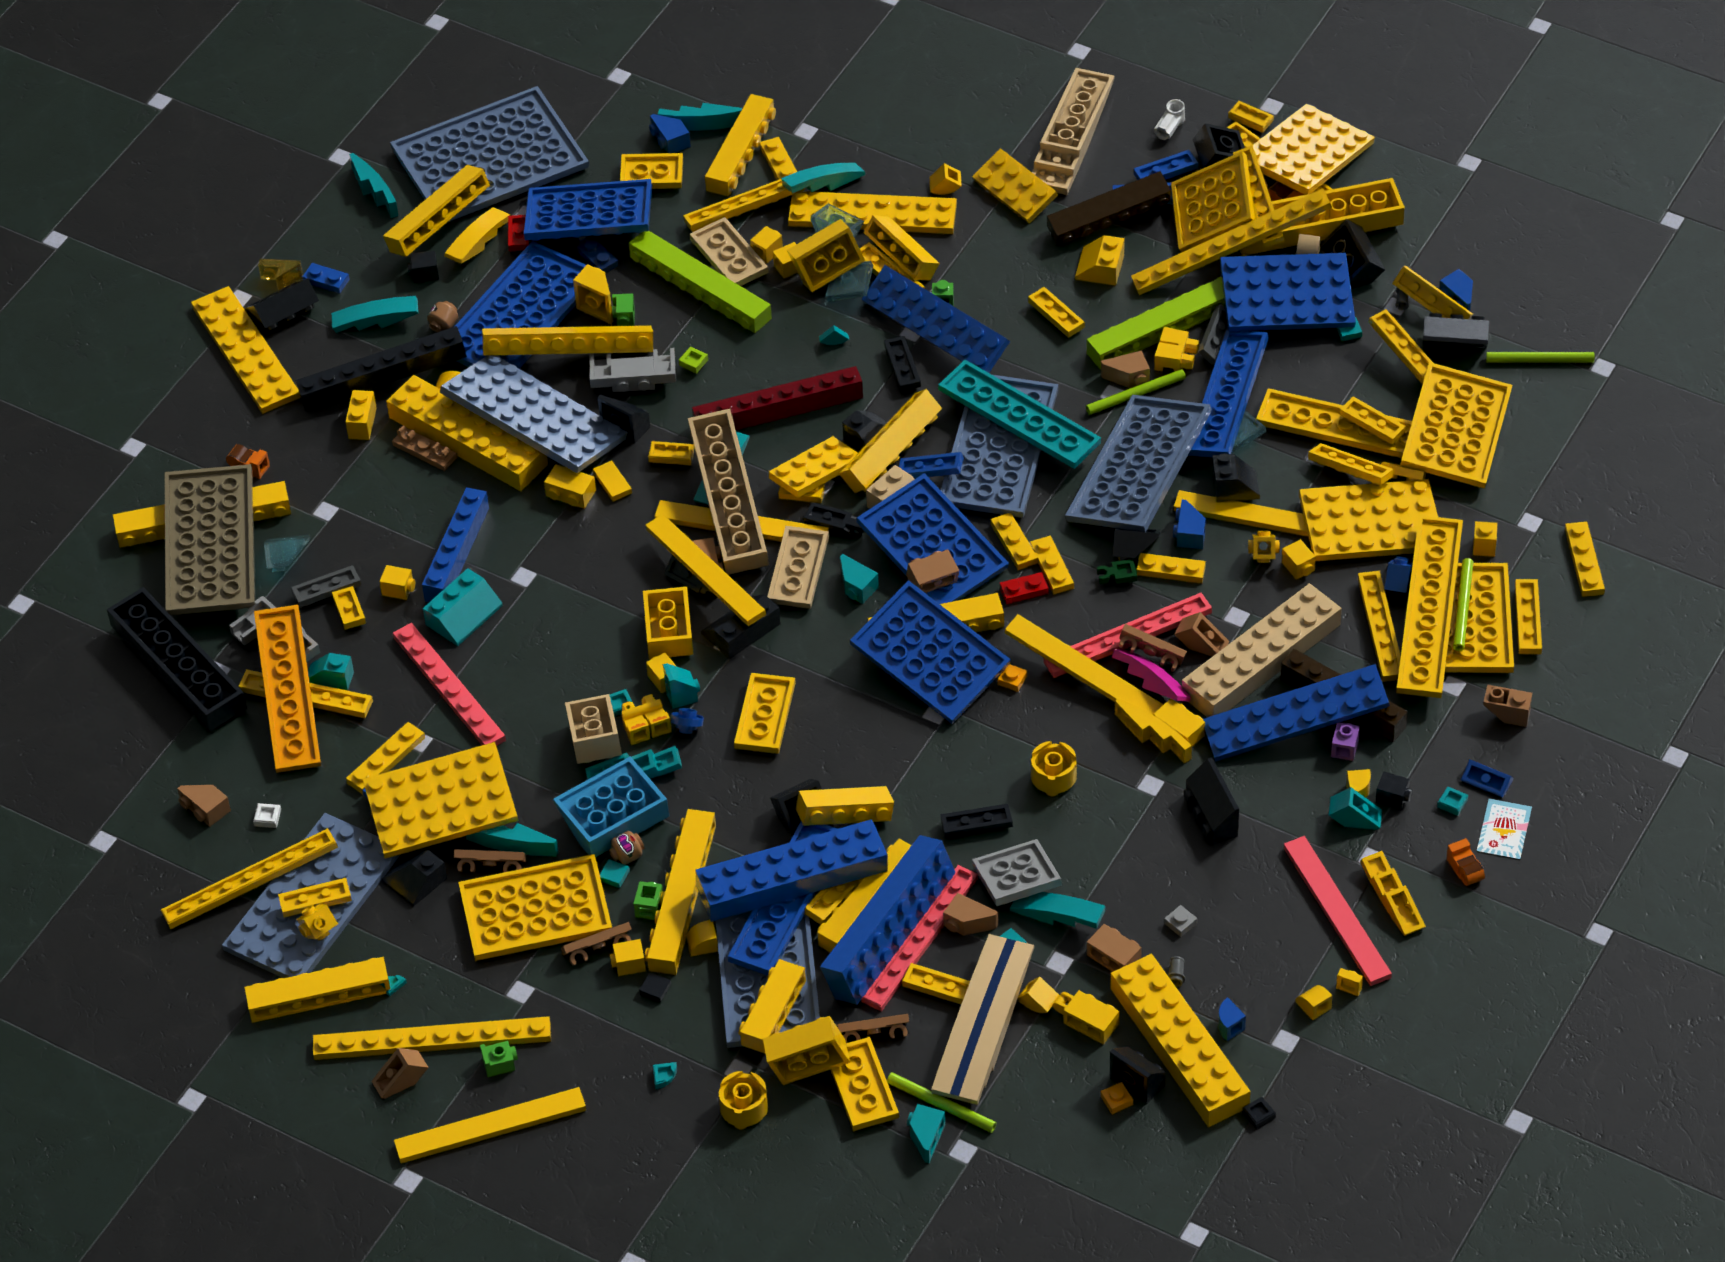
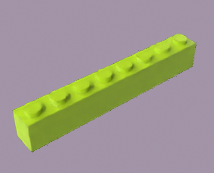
M644 231L629 242L630 257L635 262L641 263L650 271L662 276L666 281H670L681 290L692 294L697 300L705 302L712 309L718 310L729 319H733L741 324L743 328L756 333L772 319L771 304L654 233Z
M1222 277L1087 339L1088 356L1101 369L1102 360L1138 352L1160 342L1164 327L1184 331L1210 319L1216 306L1222 304L1225 307Z

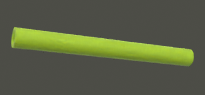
M1486 352V363H1594L1595 361L1594 352Z
M1183 369L1090 403L1086 405V411L1089 415L1129 401L1132 395L1142 396L1186 379Z
M1465 558L1462 561L1453 649L1456 651H1463L1465 647L1473 560Z
M893 1072L888 1076L887 1083L990 1133L996 1128L997 1122L941 1095L933 1094L932 1091Z

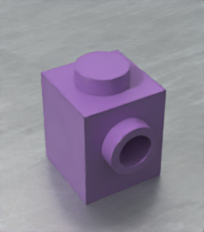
M1337 723L1332 741L1331 757L1354 761L1359 741L1360 726L1350 723Z

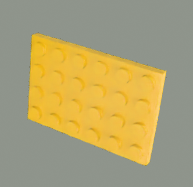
M1305 104L1252 146L1262 174L1307 195L1315 191L1373 145L1375 137L1351 126L1347 122H1343L1330 114L1316 109L1314 106Z
M1429 362L1400 465L1485 489L1513 385Z
M1429 479L1414 482H1385L1382 485L1360 484L1299 489L1300 503L1311 550L1316 556L1315 561L1413 554L1419 515L1438 517Z
M1458 563L1445 672L1514 673L1508 563H1473L1465 647L1463 651H1456L1453 649L1462 569V563Z
M495 742L363 779L385 858L519 821Z
M595 854L458 882L475 961L579 940L612 928Z

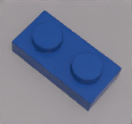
M311 263L302 276L303 279L308 278L313 286L339 294L350 280L348 273Z

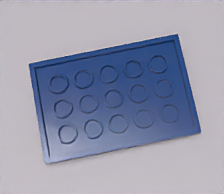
M651 179L529 188L524 238L525 240L538 241L551 238H579L581 236L620 235L623 233L649 231L652 181Z
M1346 253L1220 257L1228 332L1355 327L1356 320Z
M925 473L857 517L856 522L905 575L908 563L912 560L928 557L936 551L949 550L959 569L958 581L926 593L939 604L961 600L1007 569L1009 565L1008 561Z
M909 580L850 639V645L951 724L961 716L1011 663L1010 658Z

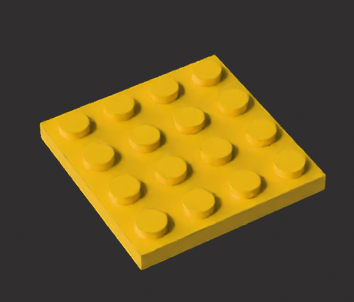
M1243 151L1171 182L1178 248L1181 252L1255 219L1247 155Z

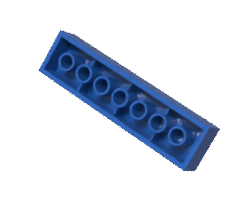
M871 819L696 869V887L712 922L888 871V854Z
M922 835L918 836L821 964V971L835 999L856 1005L860 1002L941 894L942 890L953 878L956 872L942 840Z

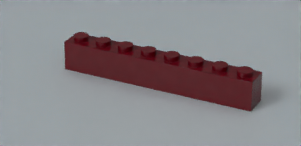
M854 366L692 407V415L695 417L730 409L735 430L862 399L863 383L857 367Z

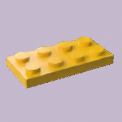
M1001 148L972 176L976 183L1029 224L1058 196L1053 188Z
M832 436L770 470L769 479L799 498L837 477L839 472L858 452Z
M751 673L734 741V749L779 754L796 684L795 678Z
M867 1037L846 1043L850 1063L830 1070L853 1131L898 1119L899 1112L871 1038Z

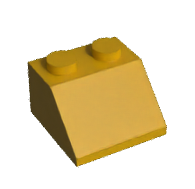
M1104 235L1084 246L1075 280L1116 285L1124 259V238Z
M587 264L573 279L576 308L612 324L611 297L605 272Z

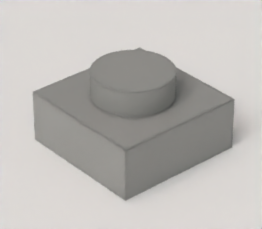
M1180 905L1164 918V924L1182 937L1197 924V917Z

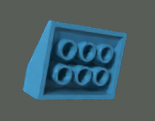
M631 756L553 799L554 804L580 846L588 855L595 854V858L612 848L611 840L626 831L639 834L669 817L667 798Z

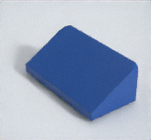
M1470 759L1461 777V781L1502 798L1514 779L1510 775Z

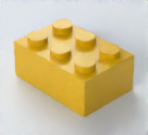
M841 219L787 250L803 284L811 292L865 261L850 228Z
M687 587L643 591L649 659L666 653L669 657L694 655Z
M830 1016L820 1017L807 1024L797 1025L792 1029L774 1033L769 1037L763 1038L767 1063L783 1085L850 1063L845 1038Z

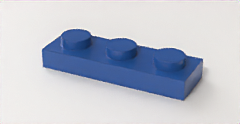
M1186 150L1136 167L1133 174L1139 180L1161 171L1166 180L1198 169V162L1191 151Z
M961 452L901 458L899 468L910 474L914 479L924 473L927 477L960 474L964 457Z

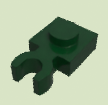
M1133 559L1111 562V567H1097V575L1104 574L1099 576L1100 584H1107L1110 580H1115V584L1137 581V572Z

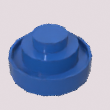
M680 708L679 712L671 713L670 722L675 724L676 728H679V732L691 734L693 730H697V727L703 726L704 717L698 715L697 710Z

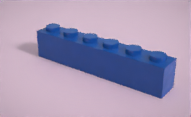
M466 487L422 583L425 602H430L459 576L489 510L487 491Z

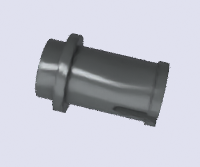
M1396 288L1397 300L1395 306L1399 310H1407L1409 308L1410 296Z
M1174 956L1170 958V969L1167 975L1175 987H1180L1185 982L1183 974L1185 960L1182 957Z

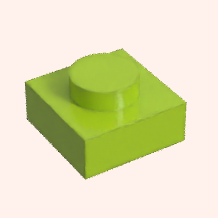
M690 346L679 359V366L697 374L708 361V354Z

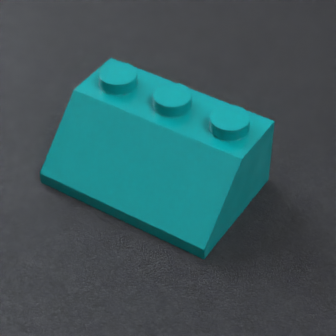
M467 568L423 608L425 625L459 646L498 611L503 604L486 580Z

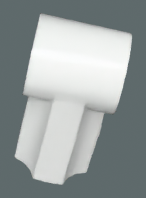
M1173 99L1167 103L1165 113L1154 128V134L1159 139H1170L1177 127L1184 123L1185 106L1181 100Z

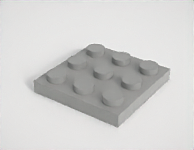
M1038 839L972 859L974 869L996 906L1062 886L1061 877Z

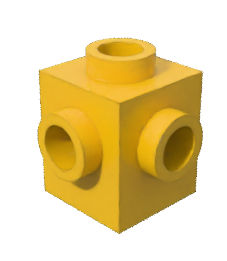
M1257 531V535H1252V540H1248V553H1252L1253 559H1257L1259 563H1269L1270 559H1275V553L1280 551V542L1276 540L1275 535H1270L1271 531ZM1261 542L1268 544L1265 550L1259 548Z
M318 904L315 907L313 905L309 906L301 912L302 916L296 919L299 923L298 929L305 938L317 939L318 941L327 937L330 934L329 930L338 925L327 904Z

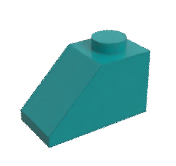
M842 554L840 556L845 594L850 599L864 604L879 588L878 573Z
M328 653L312 662L308 670L310 683L348 690L354 674L351 656Z
M668 663L663 664L665 689L672 709L698 702L697 692H700L698 680L693 679L691 672Z
M1350 787L1330 797L1329 816L1344 827L1378 830L1381 827L1382 809Z
M917 1104L915 1111L910 1112L908 1116L907 1126H910V1137L924 1162L930 1163L945 1127V1111Z

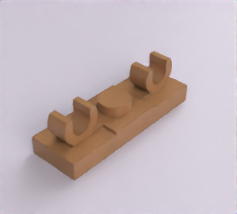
M404 425L397 431L398 435L392 441L393 446L443 471L457 458V453L450 450L447 446L444 447L439 442L420 435Z
M1127 624L1124 625L1119 637L1121 639L1119 643L1120 649H1122L1125 643H1129L1131 645L1130 653L1132 654L1136 647H1139L1149 656L1161 657V667L1164 666L1166 661L1171 662L1173 665L1171 668L1172 672L1176 670L1177 665L1181 666L1187 652Z
M454 850V858L460 860L457 865L459 872H463V865L465 863L470 864V872H475L476 864L474 861L483 862V866H497V862H506L503 866L504 872H509L511 865H515L516 870L522 869L519 862H526V854L524 852Z
M627 922L564 945L561 948L563 956L571 953L569 961L574 966L576 965L575 955L577 954L583 957L584 962L588 960V955L583 949L592 947L594 951L606 946L605 942L613 938V944L618 943L620 938L632 941L631 937L625 934L632 930L630 923Z
M908 1014L875 1018L837 1024V1027L841 1033H845L843 1037L846 1043L847 1037L853 1035L856 1041L860 1040V1035L857 1032L867 1031V1035L881 1033L882 1028L891 1027L889 1036L893 1039L895 1038L894 1030L896 1028H900L903 1031V1037L907 1036L908 1031L903 1024L909 1023Z

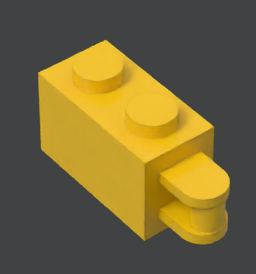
M1078 990L1075 996L1062 992L1053 1003V1008L1063 1014L1064 1024L1103 1045L1119 1025V1011L1110 1004H1104L1093 995L1085 994Z

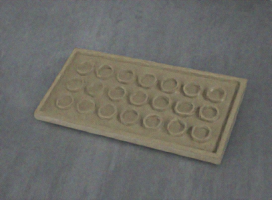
M251 464L165 472L166 611L170 615L244 609L255 605L253 474Z

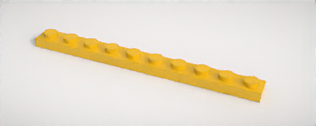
M1322 188L1131 275L1139 295H1142L1220 259V257L1232 254L1332 208L1331 203Z
M550 1016L313 1035L314 1060L393 1054L397 1048L423 1052L480 1047L482 1044L489 1046L508 1041L509 1045L551 1041Z

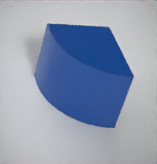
M1228 997L1220 1005L1218 1025L1219 1032L1226 1041L1244 1031L1246 1026V1016Z

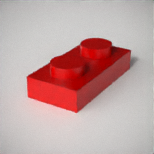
M526 215L508 216L509 251H523L530 244V240H525L524 238Z
M1042 572L1000 582V590L1006 604L1049 594V588Z

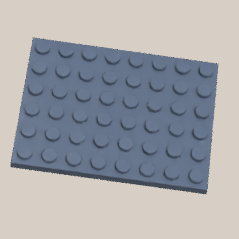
M538 86L390 142L391 149L424 200L466 165L484 169L490 186L449 221L527 192L529 188L545 185L589 167L588 159Z

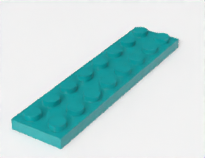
M964 360L938 384V390L1074 469L1101 444V437L967 360Z

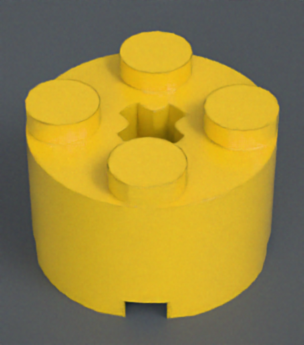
M1052 741L1041 743L1033 750L1031 757V780L1035 787L1045 792L1048 796H1056L1074 785L1077 780L1076 754L1068 744L1063 742L1052 744Z
M736 1071L727 1075L720 1084L719 1104L721 1115L737 1129H745L748 1126L757 1124L768 1113L766 1085L764 1080L756 1073L750 1072L751 1074L743 1073V1071Z

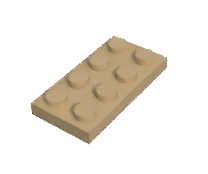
M725 217L690 233V240L717 272L739 286L769 273L768 266Z
M785 526L767 596L775 604L811 609L829 539V531Z

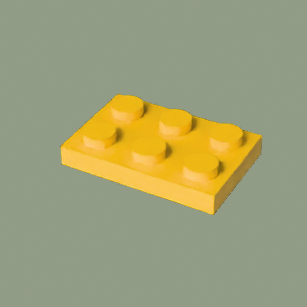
M683 153L621 155L620 181L651 179L652 189L682 188Z

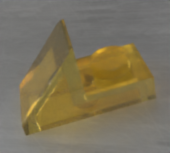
M259 260L258 266L261 279L276 280L278 290L302 279L301 261Z

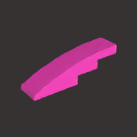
M1114 649L1112 658L1128 663L1127 673L1144 679L1142 688L1176 701L1191 700V696L1161 667L1136 653L1131 654L1130 650Z

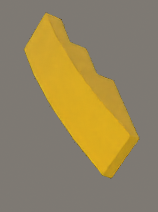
M494 207L477 218L456 238L445 252L444 257L462 264L485 250V243L497 236L498 228L508 223V216L510 214Z
M1121 699L1115 700V715L1141 743L1150 739L1162 753L1171 749L1184 764L1192 759V745L1176 730L1140 707Z
M1383 851L1362 858L1360 863L1371 885L1401 933L1406 936L1424 929L1426 926L1406 885H1402L1395 869L1390 868Z

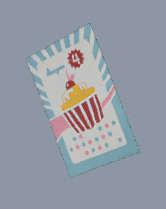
M1489 799L1477 851L1520 859L1532 807Z

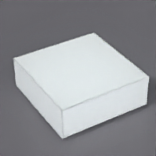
M258 803L253 821L254 826L277 828L281 806Z

